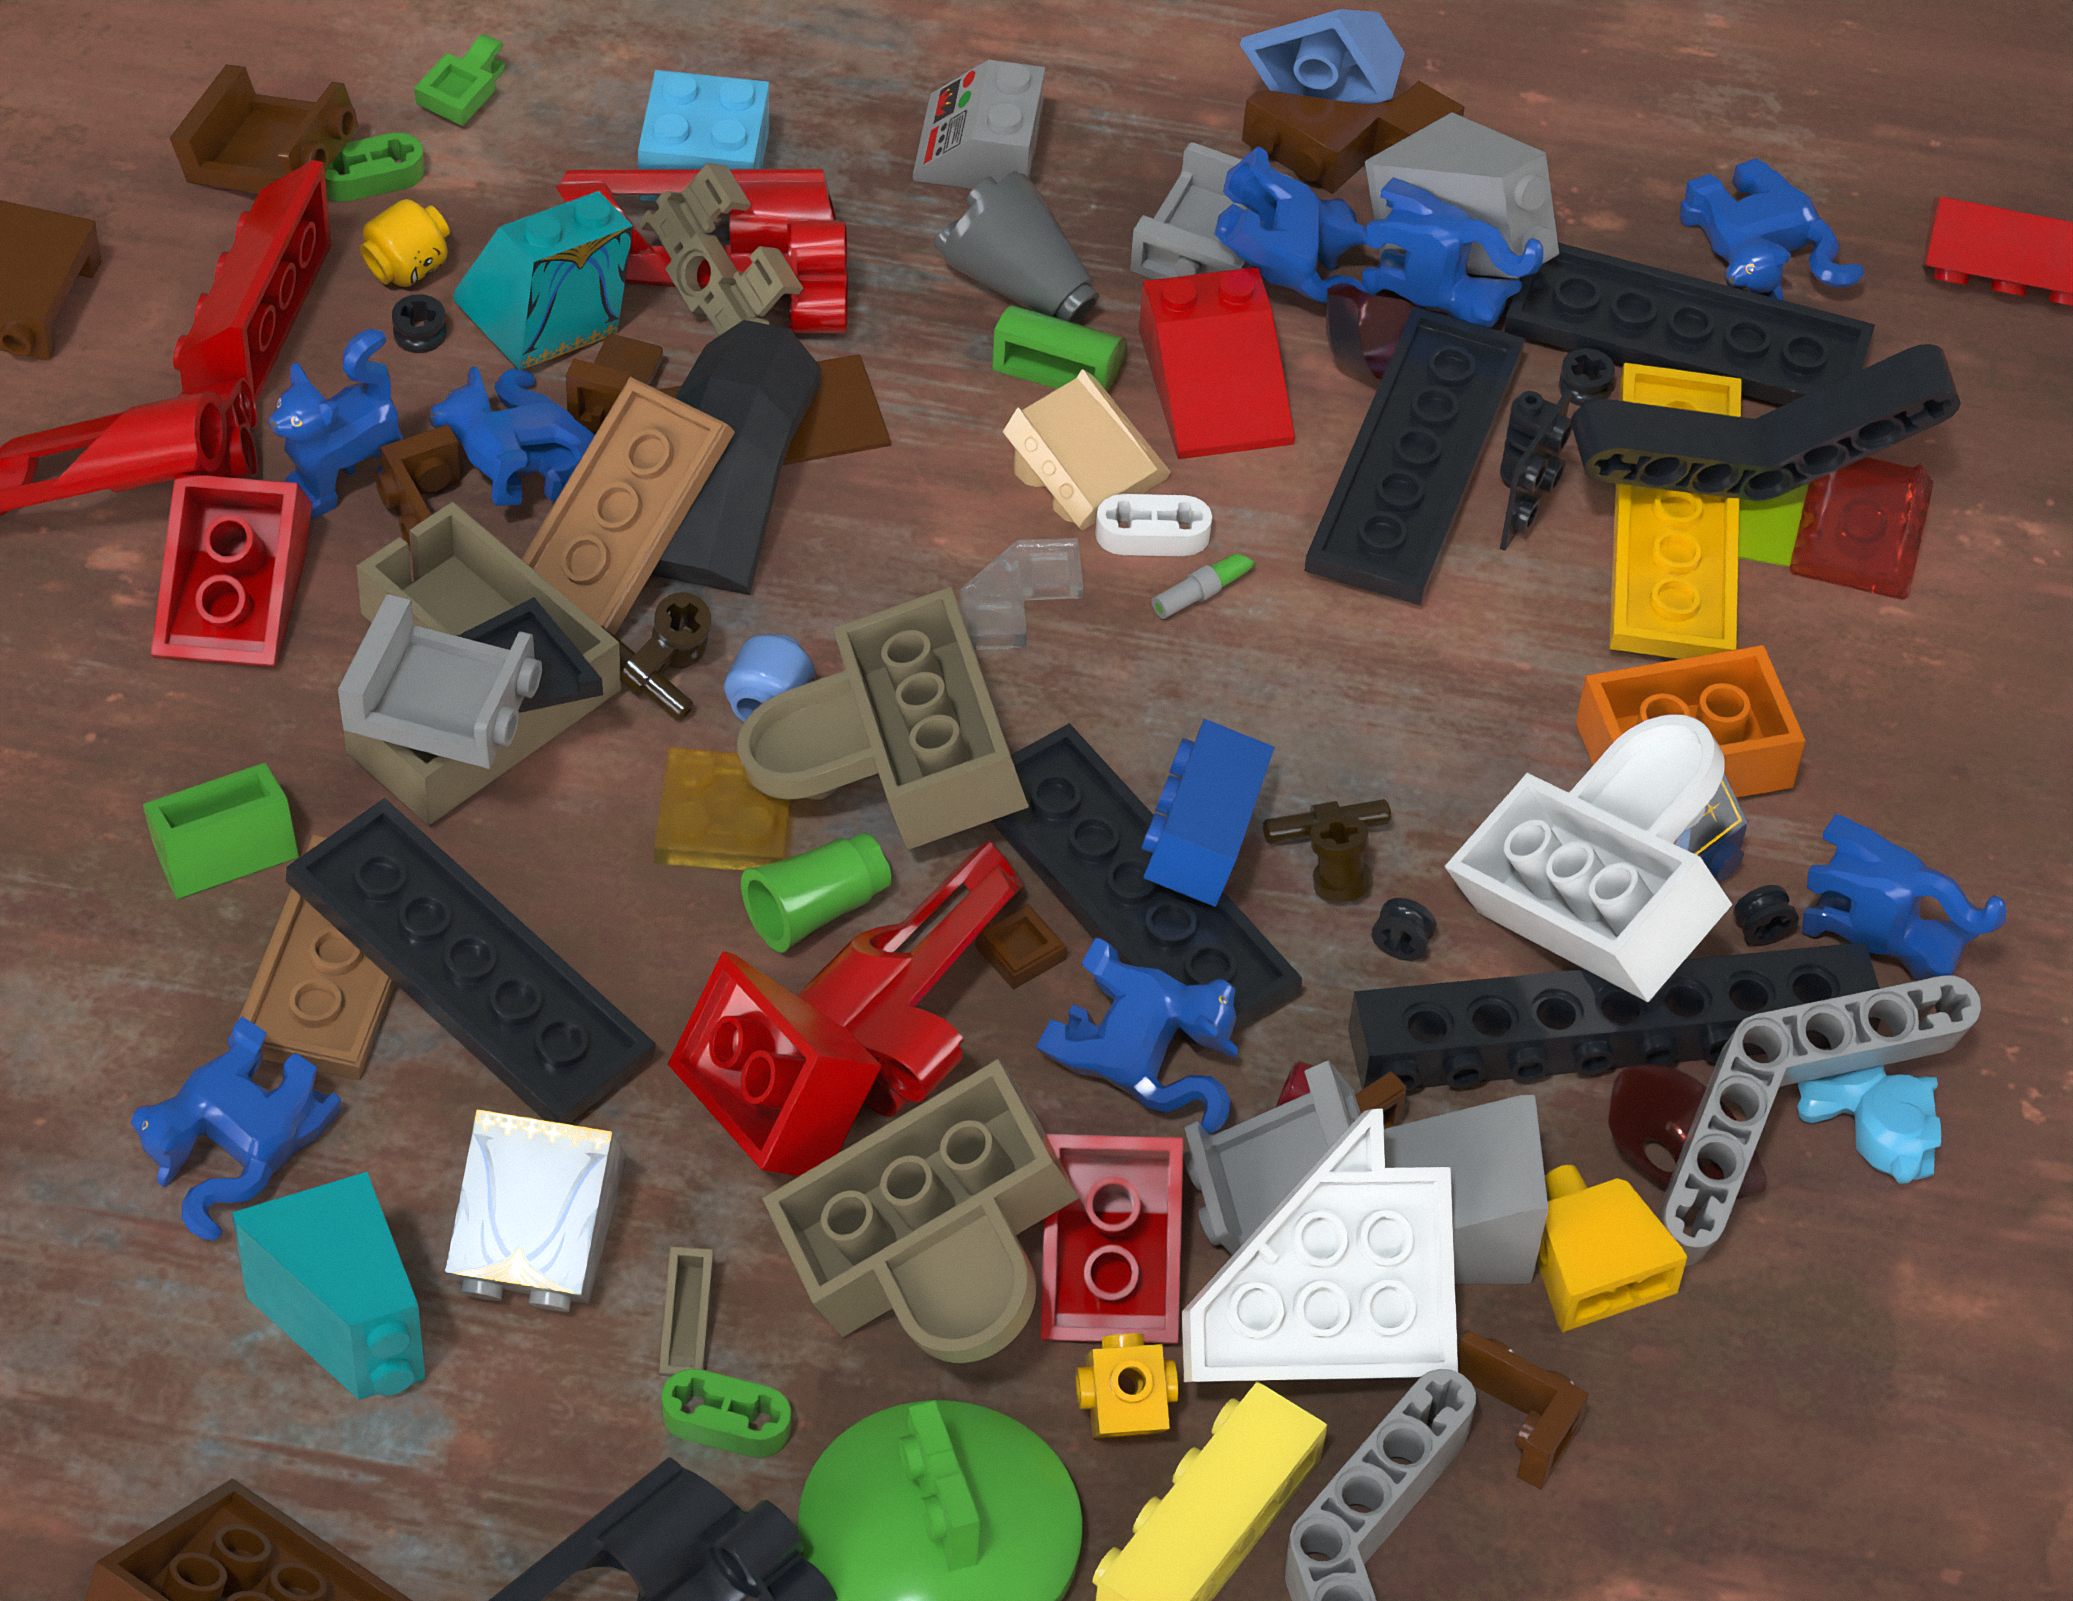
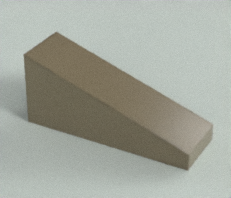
M670 1246L659 1376H673L675 1373L686 1369L704 1370L715 1268L713 1249Z

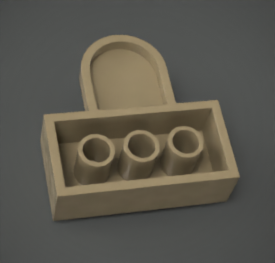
M951 586L832 628L846 670L787 690L768 699L750 714L738 736V756L749 781L759 791L772 797L819 800L831 795L838 787L879 773L888 803L907 850L1029 807Z
M997 1059L768 1194L762 1200L813 1305L842 1338L893 1308L903 1329L925 1353L946 1362L967 1363L987 1358L1005 1348L1018 1336L1032 1313L1036 1297L1035 1275L1016 1235L1080 1197L1026 1096L1000 1060Z

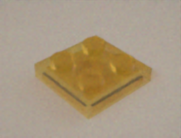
M668 747L654 846L655 863L746 870L751 867L784 860L792 799L772 797L755 788L749 781L737 752Z

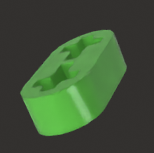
M401 132L347 142L325 173L327 199L337 202L353 201L415 186L424 175L422 144L412 135ZM400 159L401 163H395V160ZM344 171L345 175H339L338 172Z
M686 1369L668 1378L662 1388L661 1415L664 1425L672 1435L683 1440L748 1457L765 1458L781 1451L790 1439L791 1408L789 1402L781 1392L771 1387L701 1369ZM692 1396L704 1398V1405H698L693 1414L682 1411V1404H688ZM758 1413H766L770 1415V1422H765L761 1431L749 1428V1422L755 1421Z

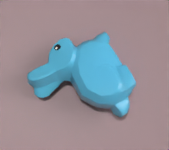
M1884 1065L1804 1081L1798 1084L1801 1099L1797 1109L1798 1116L1802 1121L1812 1124L1832 1119L1841 1113L1853 1115L1855 1117L1856 1150L1876 1170L1894 1176L1899 1184L1909 1183L1913 1179L1917 1180L1934 1175L1935 1148L1941 1146L1940 1118L1936 1117L1933 1095L1938 1085L1937 1077H1914L1906 1074L1886 1075Z

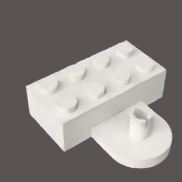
M1675 714L1646 720L1622 734L1569 793L1526 773L1444 867L1479 914L1649 1002L1732 906V903L1701 857L1673 844L1684 830L1693 827L1702 819L1705 813V806L1718 790L1725 770L1723 752L1709 729L1695 718Z

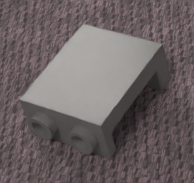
M1193 142L1189 143L1184 151L1181 175L1154 219L1142 215L1133 230L1130 271L1152 279H1162L1252 268L1250 264L1241 259L1232 249L1223 245L1215 235L1218 216L1230 205L1235 204L1243 210L1248 209L1241 204L1233 203L1223 193L1227 171L1241 162L1242 159Z
M386 594L338 688L343 730L490 769L501 745L508 747L514 739L519 720L518 709L524 697L532 698L539 686L542 663L540 660L535 659L533 634L519 631L511 649L508 650L414 625L411 600Z
M1329 1060L1304 1071L1310 1093L1217 1134H1208L1198 1121L1184 1127L1190 1151L1183 1154L1184 1164L1193 1184L1198 1190H1202L1206 1206L1199 1209V1218L1205 1234L1214 1246L1222 1244L1234 1255L1361 1115L1354 1089Z

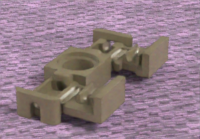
M706 163L681 193L664 191L656 200L659 209L657 211L647 210L640 219V229L655 231L672 261L665 270L692 313L705 314L718 336L742 320L769 325L768 319L756 317H764L784 293L798 295L804 289L779 249L759 246L750 256L753 263L743 273L737 271L717 237L706 234L707 232L712 233L716 227L712 222H719L721 220L719 216L721 212L728 214L732 209L746 211L751 206L726 165ZM706 259L711 267V276L707 286L701 289L697 282V271L701 262Z

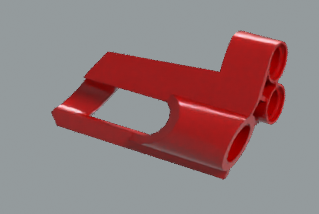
M701 169L567 170L556 188L565 202L600 191L632 224L613 195H661L664 191L681 193ZM729 169L751 204L746 211L737 209L730 211V245H722L737 271L744 273L753 263L750 256L759 246L779 249L804 288L798 295L784 293L788 294L789 298L788 328L794 334H847L849 279L847 271L846 221H837L823 169ZM633 225L625 280L629 284L676 287L665 270L672 260L664 246L650 245ZM706 259L701 262L697 271V282L701 289L707 286L711 276V267Z
M244 377L185 389L175 398L133 406L125 412L12 438L0 447V516L13 509L110 489L112 492L117 493L174 480L176 474L240 479L255 478L258 473V459L250 431L257 428V410L252 390ZM89 446L60 477L31 483L37 468L38 457Z
M990 839L976 848L902 923L876 927L857 935L796 995L847 1029L882 1065L871 1091L864 1100V1103L870 1109L880 1115L891 1117L908 1101L916 1103L923 1101L963 1058L960 1044L964 1040L958 1031L940 1016L915 1006L991 919L1024 887L1015 868ZM964 883L970 893L911 952H894Z

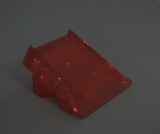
M1865 457L1810 482L1802 506V515L1789 567L1792 575L1899 600L1909 597L1934 485L1933 480L1923 465L1920 463L1915 467H1909Z

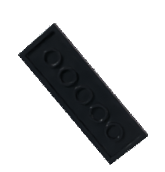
M1558 242L1559 255L1543 263L1537 273L1520 277L1519 281L1522 282V287L1518 293L1514 294L1504 328L1505 333L1570 350L1582 348L1596 349L1605 353L1612 361L1740 378L1742 395L1786 405L1862 370L1875 324Z
M1412 307L1307 552L1304 571L1421 606L1523 355L1525 338Z
M1070 723L1011 755L1029 807L991 820L990 822L1092 937L1106 941L1117 950L1121 963L1159 969L1186 986L1207 984L1216 979L1227 981L1236 989L1233 1005L1237 1019L1232 1032L1300 993L1301 975L1224 891H1222L1218 903L1214 907L1143 878L1152 853L1141 849V846L1154 815ZM1181 1028L1177 1029V1032L1196 1053L1206 1048L1194 1041Z
M386 798L377 802L286 867L287 884L544 1121L568 1125L654 1058L656 1043Z

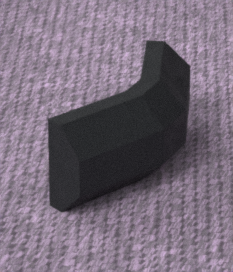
M742 320L705 345L676 394L675 399L728 424L735 433L651 575L750 595L779 474L790 442L819 390L821 367L791 329Z

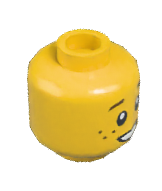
M404 199L396 202L364 225V243L359 246V250L365 264L383 284L393 282L400 287H408L444 264L448 254L445 237L450 235V230L445 219L435 207L429 205L424 209L416 202Z

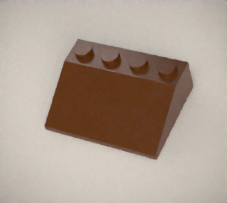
M233 1478L97 1561L85 1601H412Z

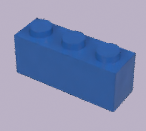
M1203 719L1194 742L1182 738L1169 770L1170 774L1180 778L1168 776L1155 811L1166 816L1158 813L1154 814L1141 849L1152 853L1143 878L1216 907L1236 862L1275 747L1207 719Z

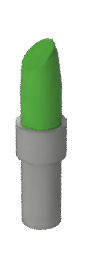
M1234 553L1211 566H1203L1187 575L1186 580L1153 597L1152 607L1161 619H1166L1197 601L1203 602L1218 594L1222 587L1241 577L1256 563L1241 554Z

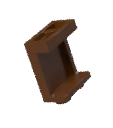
M226 64L170 136V140L188 183L259 193L264 187L311 160L324 162V171L326 173L339 152L354 135L359 127V123L344 83L331 82L317 102L260 95L255 93L246 67Z
M0 200V351L16 356H28L41 360L50 359L54 351L51 328L77 276L93 278L101 264L95 220Z

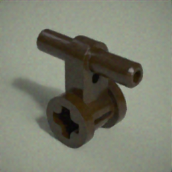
M679 592L667 596L659 603L655 612L651 638L637 653L632 651L604 626L601 627L619 642L620 681L636 695L644 692L674 719L683 720L692 710L693 701L661 674L668 666L684 668L695 664L702 658L707 647L708 634L711 627V613L707 604L698 596ZM687 626L688 628L692 629V633L683 628ZM670 628L679 632L675 634L670 631Z
M1385 799L1340 807L1337 801L1311 805L1310 812L1265 819L1263 822V833L1265 841L1269 844L1310 838L1311 848L1319 858V864L1313 871L1315 892L1327 900L1350 901L1363 896L1371 887L1370 868L1363 862V852L1369 844L1368 827L1389 824L1391 821V811L1389 803Z

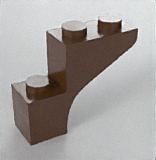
M1417 81L1411 88L1395 98L1373 104H1358L1270 90H1259L1246 100L1242 141L1254 149L1258 146L1263 148L1268 153V157L1296 172L1303 179L1311 181L1333 194L1365 165L1367 159L1451 112L1463 117L1465 107L1421 81Z

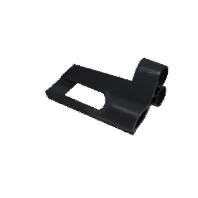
M668 1457L488 1601H540L575 1572L592 1567H613L627 1571L639 1589L637 1601H837L838 1599L820 1571L802 1557L801 1552L804 1546L801 1537L791 1521L777 1506L768 1500H761L748 1512L742 1511L730 1498L696 1473L683 1468L677 1461Z

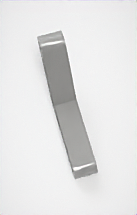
M1939 976L1759 1013L1745 1018L1721 1050L1656 1215L1686 1253L1687 1261L1685 1266L1694 1265L1702 1260L1724 1231L1779 1087L1943 1053L1952 1049L1979 1017L1981 1003L1975 988L1960 977ZM1935 1007L1937 1013L1928 1015L1932 1008ZM1868 1017L1884 1020L1890 1026L1893 1037H1884L1875 1032L1869 1023ZM1806 1030H1815L1822 1033L1831 1044V1050L1816 1048L1808 1040ZM1743 1043H1753L1760 1046L1766 1052L1769 1063H1758L1749 1058L1743 1049ZM1729 1100L1740 1105L1746 1114L1747 1121H1735L1726 1116L1721 1109L1720 1101ZM1707 1158L1716 1162L1723 1170L1724 1180H1714L1705 1176L1698 1167L1697 1159ZM1692 1205L1702 1207L1696 1215L1691 1228V1234L1694 1237L1683 1233L1684 1221L1681 1220Z
M1437 1369L1429 1371L1419 1378L1294 1523L1290 1533L1284 1567L1285 1582L1292 1601H1377L1364 1565L1461 1452L1468 1440L1476 1404V1392L1472 1383L1464 1375L1453 1370ZM1428 1418L1433 1420L1432 1429L1427 1426ZM1403 1457L1411 1461L1412 1464H1398L1389 1458ZM1360 1504L1370 1508L1372 1511L1367 1513L1357 1512L1350 1509L1348 1505ZM1320 1552L1329 1556L1331 1560L1317 1561L1311 1559L1306 1554Z

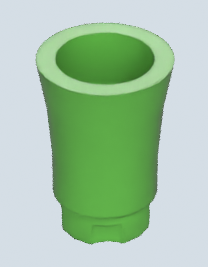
M865 832L850 839L838 838L816 849L781 861L744 870L741 877V893L747 914L756 931L770 948L782 953L813 931L841 915L870 902L872 896L891 885L892 876L890 865L883 856L879 843Z

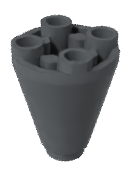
M1018 171L1011 172L998 183L990 176L982 180L967 197L966 202L971 206L970 209L959 221H954L944 228L935 240L934 247L943 254L944 260L951 267L1028 310L1077 324L1091 311L1098 301L1099 294L1092 288L1093 280L1047 204L1034 183L1025 174Z

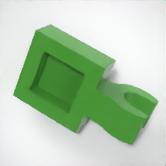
M482 34L474 41L470 50L462 59L446 53L414 87L416 104L464 126L496 91L495 80L503 73L505 63L494 57L503 48V42Z

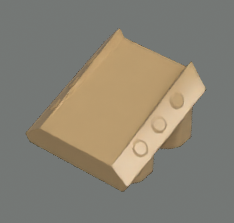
M1084 369L1081 370L1077 378L1025 409L1021 410L1017 407L1003 430L1005 436L1015 447V475L1026 485L1034 487L1046 486L1053 495V510L1065 521L1075 523L1082 531L1096 523L1098 507L1105 499L1119 494H1144L1167 480L1171 473L1098 380Z

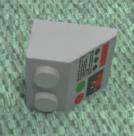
M987 60L930 93L913 170V181L974 189L975 186L989 176L998 183L1013 171L1023 173L1030 179L1042 119L1045 67Z

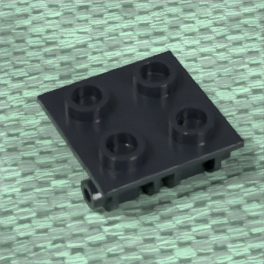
M1565 390L1557 404L1544 400L1539 393L1534 391H1525L1512 402L1506 433L1507 438L1504 444L1500 467L1502 479L1511 488L1500 549L1504 551L1518 530L1524 533L1529 531L1539 511L1541 503L1539 498L1544 491L1552 494L1564 473L1566 461L1559 458V454L1567 444L1572 432L1571 419L1567 417L1571 392Z

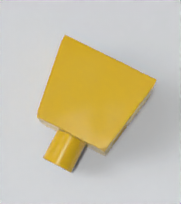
M1570 1164L1557 1167L1545 1175L1546 1193L1549 1200L1548 1213L1538 1252L1537 1264L1557 1324L1562 1333L1678 1293L1687 1255L1628 1181L1616 1178L1588 1188L1576 1166Z

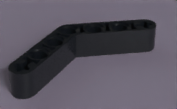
M1923 344L1901 351L1756 419L1600 399L1578 408L1571 417V426L1585 475L1592 480L1726 498L1766 501L1788 493L1948 420L1959 410L1961 402L1943 349L1937 345Z

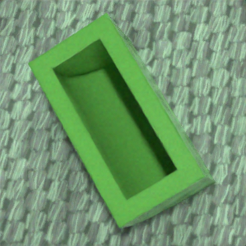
M1010 305L1004 311L994 329L992 370L1058 389L1077 378L1081 370L1084 369L1093 375L1109 393L1127 356V341L1123 337Z
M266 762L143 804L156 853L176 899L299 858L287 797Z

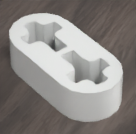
M1113 495L1105 499L1098 507L1095 536L1101 547L1113 554L1191 556L1203 551L1208 545L1212 514L1204 501L1192 496ZM1117 521L1128 522L1129 528H1119ZM1178 522L1188 523L1189 529H1179Z

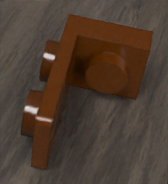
M616 334L607 335L594 363L573 359L566 373L567 411L588 430L597 432L630 377L648 386L651 385L663 360V348L659 345Z
M449 424L380 447L382 473L375 475L376 487L385 508L391 509L395 507L400 516L398 519L403 540L408 543L410 551L409 530L432 515L421 494L435 492L445 486L461 481L458 440Z
M1467 1330L1458 1343V1373L1464 1375L1474 1387L1528 1415L1515 1441V1446L1523 1450L1517 1477L1542 1490L1580 1430L1589 1393L1578 1388L1564 1374L1552 1370L1546 1371L1521 1358L1503 1342L1493 1338H1484Z

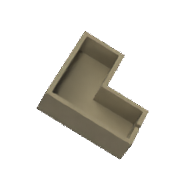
M454 502L449 503L409 530L413 579L416 580L414 583L411 584L408 543L401 537H398L356 565L361 614L372 623L386 594L411 600L414 625L457 636L535 597L602 678L603 695L519 713L518 726L513 741L508 747L501 745L490 769L344 731L346 753L428 826L621 691L619 642Z

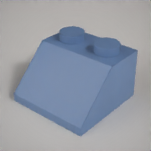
M1348 9L1335 10L1242 37L1240 47L1270 91L1358 104H1373L1392 99L1405 55L1402 47L1379 12Z

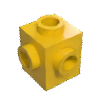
M1142 1333L1102 1337V1349H1092L1085 1355L1086 1367H1076L1075 1371L1077 1403L1079 1409H1090L1092 1439L1161 1434L1170 1429L1167 1403L1178 1401V1379L1175 1361H1164L1162 1344L1144 1345ZM1119 1375H1126L1132 1379L1135 1385L1134 1395L1126 1394L1120 1389L1118 1384Z

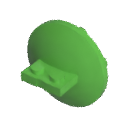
M928 1400L896 1405L874 1413L848 1428L827 1447L813 1466L806 1480L798 1510V1534L804 1546L801 1552L802 1557L813 1564L832 1587L838 1599L837 1601H1062L1071 1585L1079 1562L1082 1541V1514L1079 1498L1067 1469L1048 1444L1029 1428L1009 1416L987 1407L951 1400Z

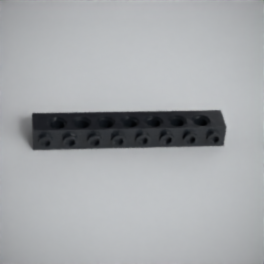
M1866 942L1685 959L1649 1002L1586 969L1354 991L1348 1031L1362 1090L1390 1071L1407 1086L1406 1092L1416 1088L1446 1085L1464 1088L1487 1081L1507 1079L1532 1081L1547 1075L1578 1072L1585 1075H1594L1608 1069L1628 1068L1636 1065L1667 1066L1671 1063L1699 1060L1717 1062L1722 1048L1745 1018L1759 1013L1880 989ZM1868 1017L1872 1029L1877 1032L1881 1019ZM1806 1030L1808 1040L1816 1048L1831 1047L1827 1037L1815 1030ZM1743 1043V1049L1747 1056L1766 1054L1756 1044Z

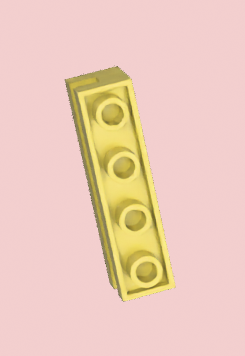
M1258 1381L1241 1402L1235 1398L1230 1399L1217 1416L1212 1428L1214 1436L1201 1451L1193 1447L1181 1460L1173 1476V1483L1175 1485L1164 1499L1161 1500L1155 1496L1144 1506L1134 1524L1133 1533L1135 1535L1123 1550L1113 1547L1100 1562L1092 1580L1093 1584L1097 1586L1096 1601H1212L1321 1461L1327 1424Z

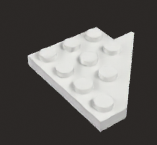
M1383 1109L1364 1111L1182 1311L1184 1382L1422 1377L1427 1372L1437 1369H1448L1458 1372L1450 1167L1385 1168Z

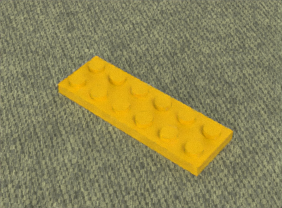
M1624 363L1620 376L1619 401L1741 417V379ZM1616 484L1609 649L1677 659L1736 650L1739 498Z

